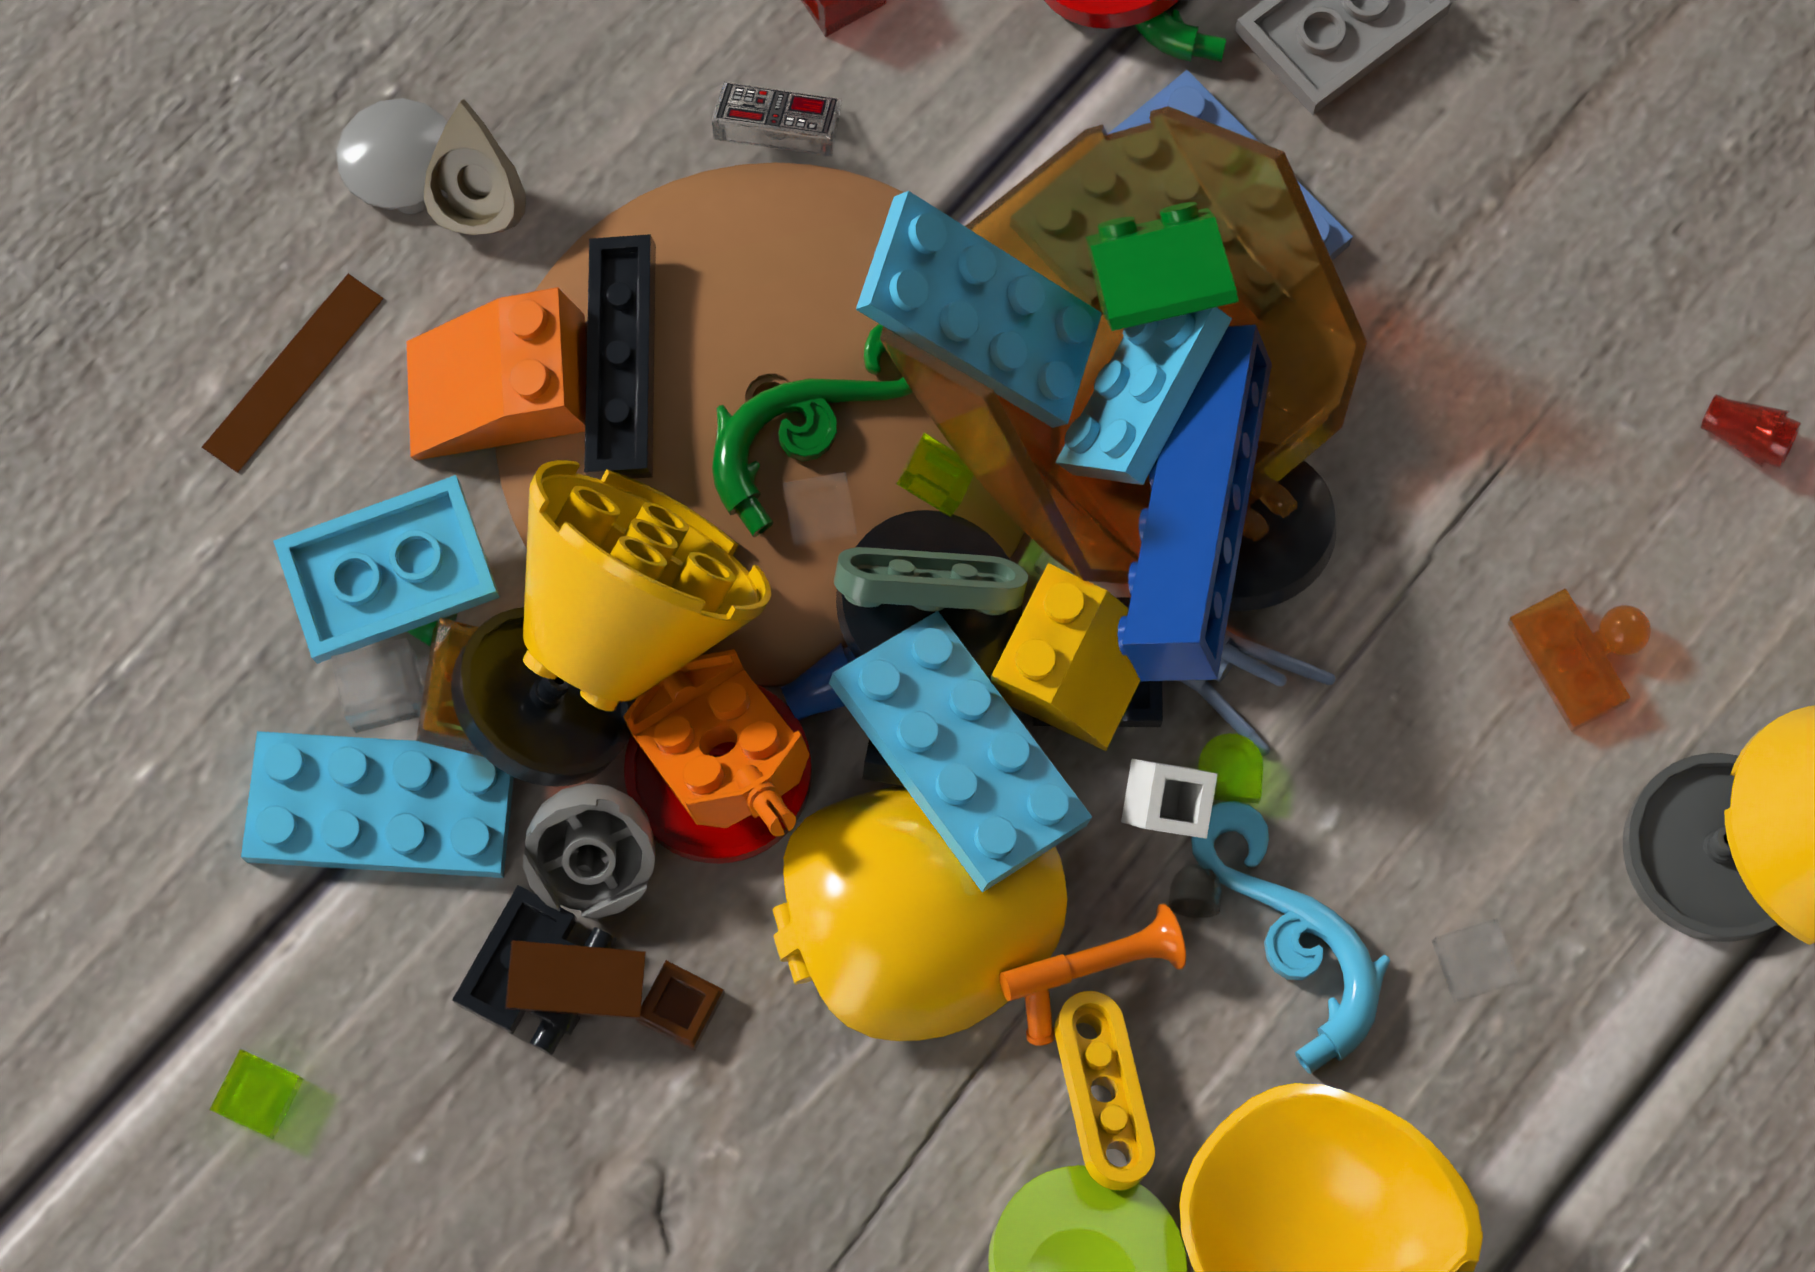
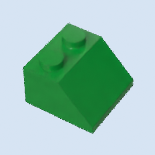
M1196 202L1180 203L1161 209L1159 211L1161 219L1136 224L1135 217L1116 218L1098 224V234L1085 236L1100 308L1112 331L1239 302L1217 220L1208 208L1198 210Z

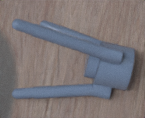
M1226 629L1218 679L1216 680L1218 682H1221L1232 666L1235 665L1276 686L1281 687L1286 684V676L1256 659L1326 685H1332L1336 680L1334 674L1239 637ZM1181 680L1182 683L1197 691L1259 755L1266 756L1269 754V746L1211 686L1208 680Z

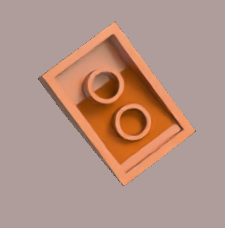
M559 287L497 298L406 341L410 456L415 461L585 432L587 367L585 314Z

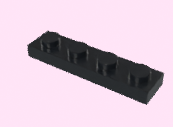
M651 234L589 239L584 472L587 476L600 480L606 469L632 479L653 477L656 244Z

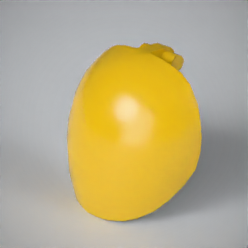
M896 786L870 791L825 806L806 817L790 836L783 857V876L787 902L772 909L778 932L773 935L780 961H788L794 984H803L813 980L819 995L829 1008L828 1010L847 1027L864 1035L890 1041H921L944 1037L969 1029L1009 1002L1002 992L999 974L1051 957L1059 943L1065 926L1068 897L1063 866L1056 846L982 893L904 786Z
M1292 1083L1273 1087L1250 1098L1218 1125L1193 1158L1183 1182L1179 1203L1181 1234L1195 1272H1474L1479 1262L1483 1240L1479 1209L1467 1184L1451 1162L1426 1136L1411 1123L1382 1106L1354 1094L1321 1084Z

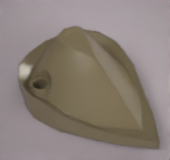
M463 99L445 125L426 171L423 199L428 214L439 226L448 230L470 235L503 232L515 227L525 214V190L515 166L498 145L485 123L467 101ZM442 190L447 193L448 198L443 196Z

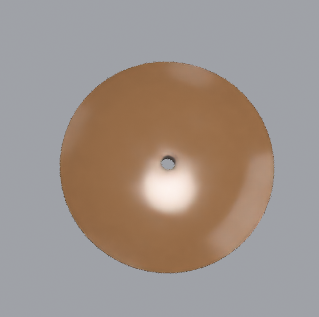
M774 162L735 165L684 177L640 195L607 215L583 234L557 260L535 290L559 287L585 314L587 347L589 239L651 234L656 244L653 477L634 479L668 495L710 521L738 544L733 556L748 572H750L753 565H758L764 572L771 587V597L764 611L758 617L701 654L706 655L734 649L746 673L755 684L761 687L784 686L794 681L840 643L845 648L848 647L840 629L836 608L837 589L834 585V576L838 556L846 549L855 548L869 531L883 521L905 512L917 510H933L954 514L986 531L1002 547L1010 559L1015 553L1033 517L1043 487L1050 451L1051 427L937 359L936 370L930 382L917 392L901 398L883 401L828 403L837 419V436L830 449L818 459L805 462L788 457L780 446L778 431L781 421L787 418L793 425L801 427L806 423V418L802 413H784L772 419L755 436L750 446L748 464L755 460L760 463L754 484L761 493L758 501L774 523L764 533L753 537L737 514L730 515L715 488L712 473L718 426L717 407L719 405H724L733 416L745 402L760 392L782 383L808 378L897 381L906 376L914 365L911 356L905 350L890 348L880 358L881 372L877 375L868 373L863 359L864 347L870 331L879 323L856 310L893 198L904 192L878 180L855 173L811 164ZM585 432L495 447L503 493L512 520L526 549L531 480L542 464L557 460L578 462L580 467L576 473L586 475L584 472Z

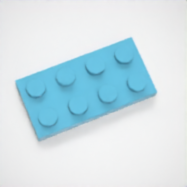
M910 191L893 198L856 307L857 311L1052 428L1068 424L1102 316V313Z
M938 611L832 673L829 681L830 686L982 893L1086 827L1091 820V814Z
M257 731L241 858L246 863L504 878L514 777L489 762L473 744Z

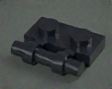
M517 885L452 1001L459 1007L512 1035L525 1012L539 1018L542 1021L529 1043L537 1049L553 1055L564 1033L571 1035L581 1017L576 1014L505 1009L511 942L514 940L575 945L566 940L577 922L575 914L561 907L560 911L549 907L538 895ZM594 927L584 946L612 948L617 939L609 933Z

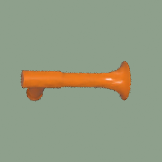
M1158 904L1155 919L1143 930L1125 938L1064 956L1061 954L1001 972L999 974L1000 986L1007 1001L1025 997L1028 1027L1026 1039L1030 1044L1043 1046L1055 1040L1049 989L1071 983L1073 979L1146 958L1165 959L1177 970L1184 969L1186 965L1185 941L1180 925L1172 910L1166 904Z

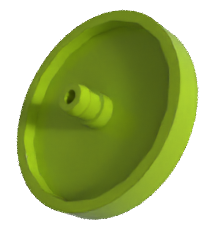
M1085 1165L1053 1169L1026 1183L1006 1205L996 1224L989 1247V1272H1187L1186 1252L1180 1231L1160 1200L1140 1183L1126 1190L1105 1188L1089 1175Z

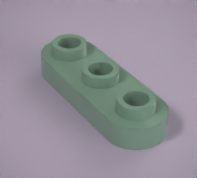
M855 547L842 551L838 556L834 576L836 589L850 603L857 606L870 608L881 604L912 605L924 611H940L944 608L975 609L987 615H1002L1009 610L1021 606L1028 581V574L1020 565L1001 557Z

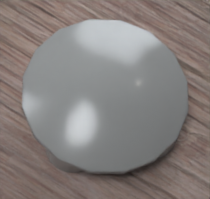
M404 98L379 101L358 112L343 129L336 150L338 172L343 183L351 193L368 205L389 210L398 209L405 214H417L426 208L423 199L426 171L447 121L427 104Z

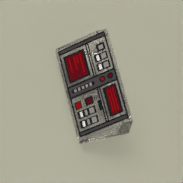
M723 82L712 117L714 140L832 157L842 99Z

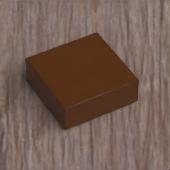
M666 960L641 1006L640 1018L635 1020L645 1027L695 1051L723 999L725 991Z

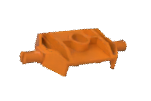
M734 649L698 656L637 697L623 716L636 742L697 825L728 828L752 815L754 819L760 816L774 836L785 835L778 818L789 832L794 828L796 817L783 803L781 796L799 784L810 754L800 732L796 731L794 733L746 673ZM721 743H736L735 747L723 756L714 757L709 755L710 751Z

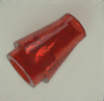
M1716 394L1706 411L1700 428L1713 433L1761 468L1768 463L1780 469L1795 442L1802 423L1789 418L1790 411L1731 400Z

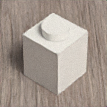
M1131 759L1121 822L1148 830L1207 839L1218 774L1193 768Z

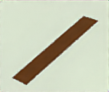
M348 273L204 443L202 448L238 473L384 298Z

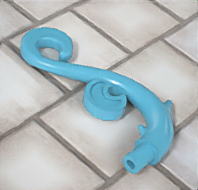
M1237 801L1219 802L1212 806L1207 839L1191 838L1192 854L1199 866L1216 881L1233 891L1264 903L1285 914L1269 928L1264 941L1266 959L1274 972L1286 980H1305L1317 972L1323 960V947L1317 945L1311 949L1302 948L1299 938L1305 932L1312 933L1323 939L1330 946L1339 961L1344 979L1342 1001L1339 1004L1334 997L1328 1000L1329 1018L1326 1023L1317 1028L1319 1036L1295 1052L1301 1066L1311 1074L1334 1057L1342 1061L1366 1038L1375 1022L1383 977L1390 963L1389 956L1383 955L1378 960L1372 962L1367 947L1355 930L1334 910L1313 897L1241 873L1224 865L1214 848L1215 840L1219 835L1228 831H1234L1243 835L1249 849L1244 864L1246 867H1256L1266 854L1269 833L1268 825L1261 813L1250 805Z

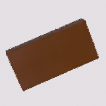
M512 940L505 1009L639 1019L646 951Z

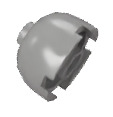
M585 783L560 790L541 804L526 832L523 869L530 888L547 906L560 911L561 905L569 909L581 910V917L596 919L622 912L642 897L647 889V882L654 870L656 842L648 816L632 797L608 785Z

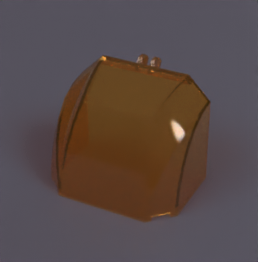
M1169 106L1151 111L1149 117L1151 123L1108 134L1103 124L1085 129L965 227L1102 313L1085 236L1099 233L1098 224L1121 217H1135L1136 224L1161 219L1159 212L1161 209L1187 202H1196L1198 210L1208 208L1214 214L1239 302L1219 306L1218 308L1232 318L1228 326H1257L1272 363L1243 529L1244 536L1249 539L1252 538L1254 542L1259 541L1269 532V526L1262 515L1249 506L1260 498L1270 511L1281 515L1282 518L1287 517L1297 508V501L1278 482L1343 427L1366 349V337L1284 151ZM1102 313L1068 424L1052 428L995 394L993 389L883 326L880 340L918 401L970 471L1015 523L1052 558L1081 580L1128 584L1130 565L1132 562L1138 561L1142 543L1139 535L1140 513L1142 509L1149 507L1152 492L1149 475L1144 484L1139 485L1072 475L1055 463L1065 445V435L1068 428L1081 416L1094 392V382L1098 373L1110 362L1124 336L1123 329L1112 331Z

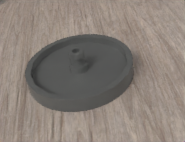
M1725 753L1694 755L1679 760L1663 769L1640 791L1628 812L1623 832V855L1626 870L1635 891L1643 903L1661 921L1675 930L1694 938L1714 942H1734L1749 939L1777 925L1747 889L1731 855L1727 841L1724 810L1730 808L1731 792L1735 777L1730 774L1738 756Z

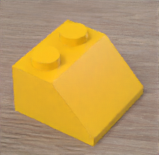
M1048 563L991 675L992 684L1009 706L1107 751L1141 681L1129 657L1121 653L1118 645L1119 620L1122 616L1128 615L1129 608L1108 590Z

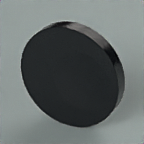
M1258 444L1229 611L1264 609L1295 597L1320 576L1334 550L1336 516L1331 492L1321 475L1311 465L1286 450Z
M917 510L893 516L875 526L856 545V547L986 555L1010 560L994 538L976 524L954 514L933 510ZM838 590L836 592V608L840 629L850 651L856 659L936 612L920 610L912 605L881 604L877 607H861L850 603ZM1022 604L1018 608L1009 610L1002 615H987L975 609L944 608L938 612L986 676L994 671L1022 616Z
M524 607L510 609L491 617L475 631L462 648L453 668L451 681L452 701L464 733L489 762L507 774L532 784L553 787L569 786L597 776L609 766L628 743L632 734L623 716L636 699L620 701L614 711H604L592 706L581 696L580 689L559 677L556 679L542 677L525 665L523 657L528 649L523 641Z

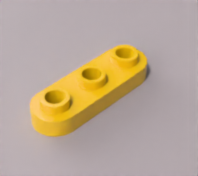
M1082 991L1072 995L1062 1006L1055 1020V1038L1085 1167L1089 1175L1101 1186L1111 1190H1126L1139 1184L1151 1169L1155 1159V1145L1122 1011L1109 996L1097 991ZM1079 1023L1091 1025L1097 1033V1038L1086 1039L1078 1033L1076 1025ZM1095 1085L1104 1086L1109 1090L1112 1101H1098L1093 1096L1091 1087ZM1117 1149L1121 1151L1126 1157L1127 1165L1118 1167L1111 1164L1107 1159L1106 1150Z

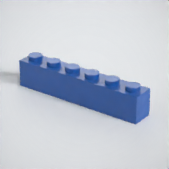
M1256 325L1227 327L1149 473L1152 492L1149 507L1142 509L1139 517V535L1142 542L1138 561L1131 563L1128 574L1131 595L1128 615L1122 616L1118 624L1119 649L1124 656L1127 655L1141 681L1218 679L1272 367Z

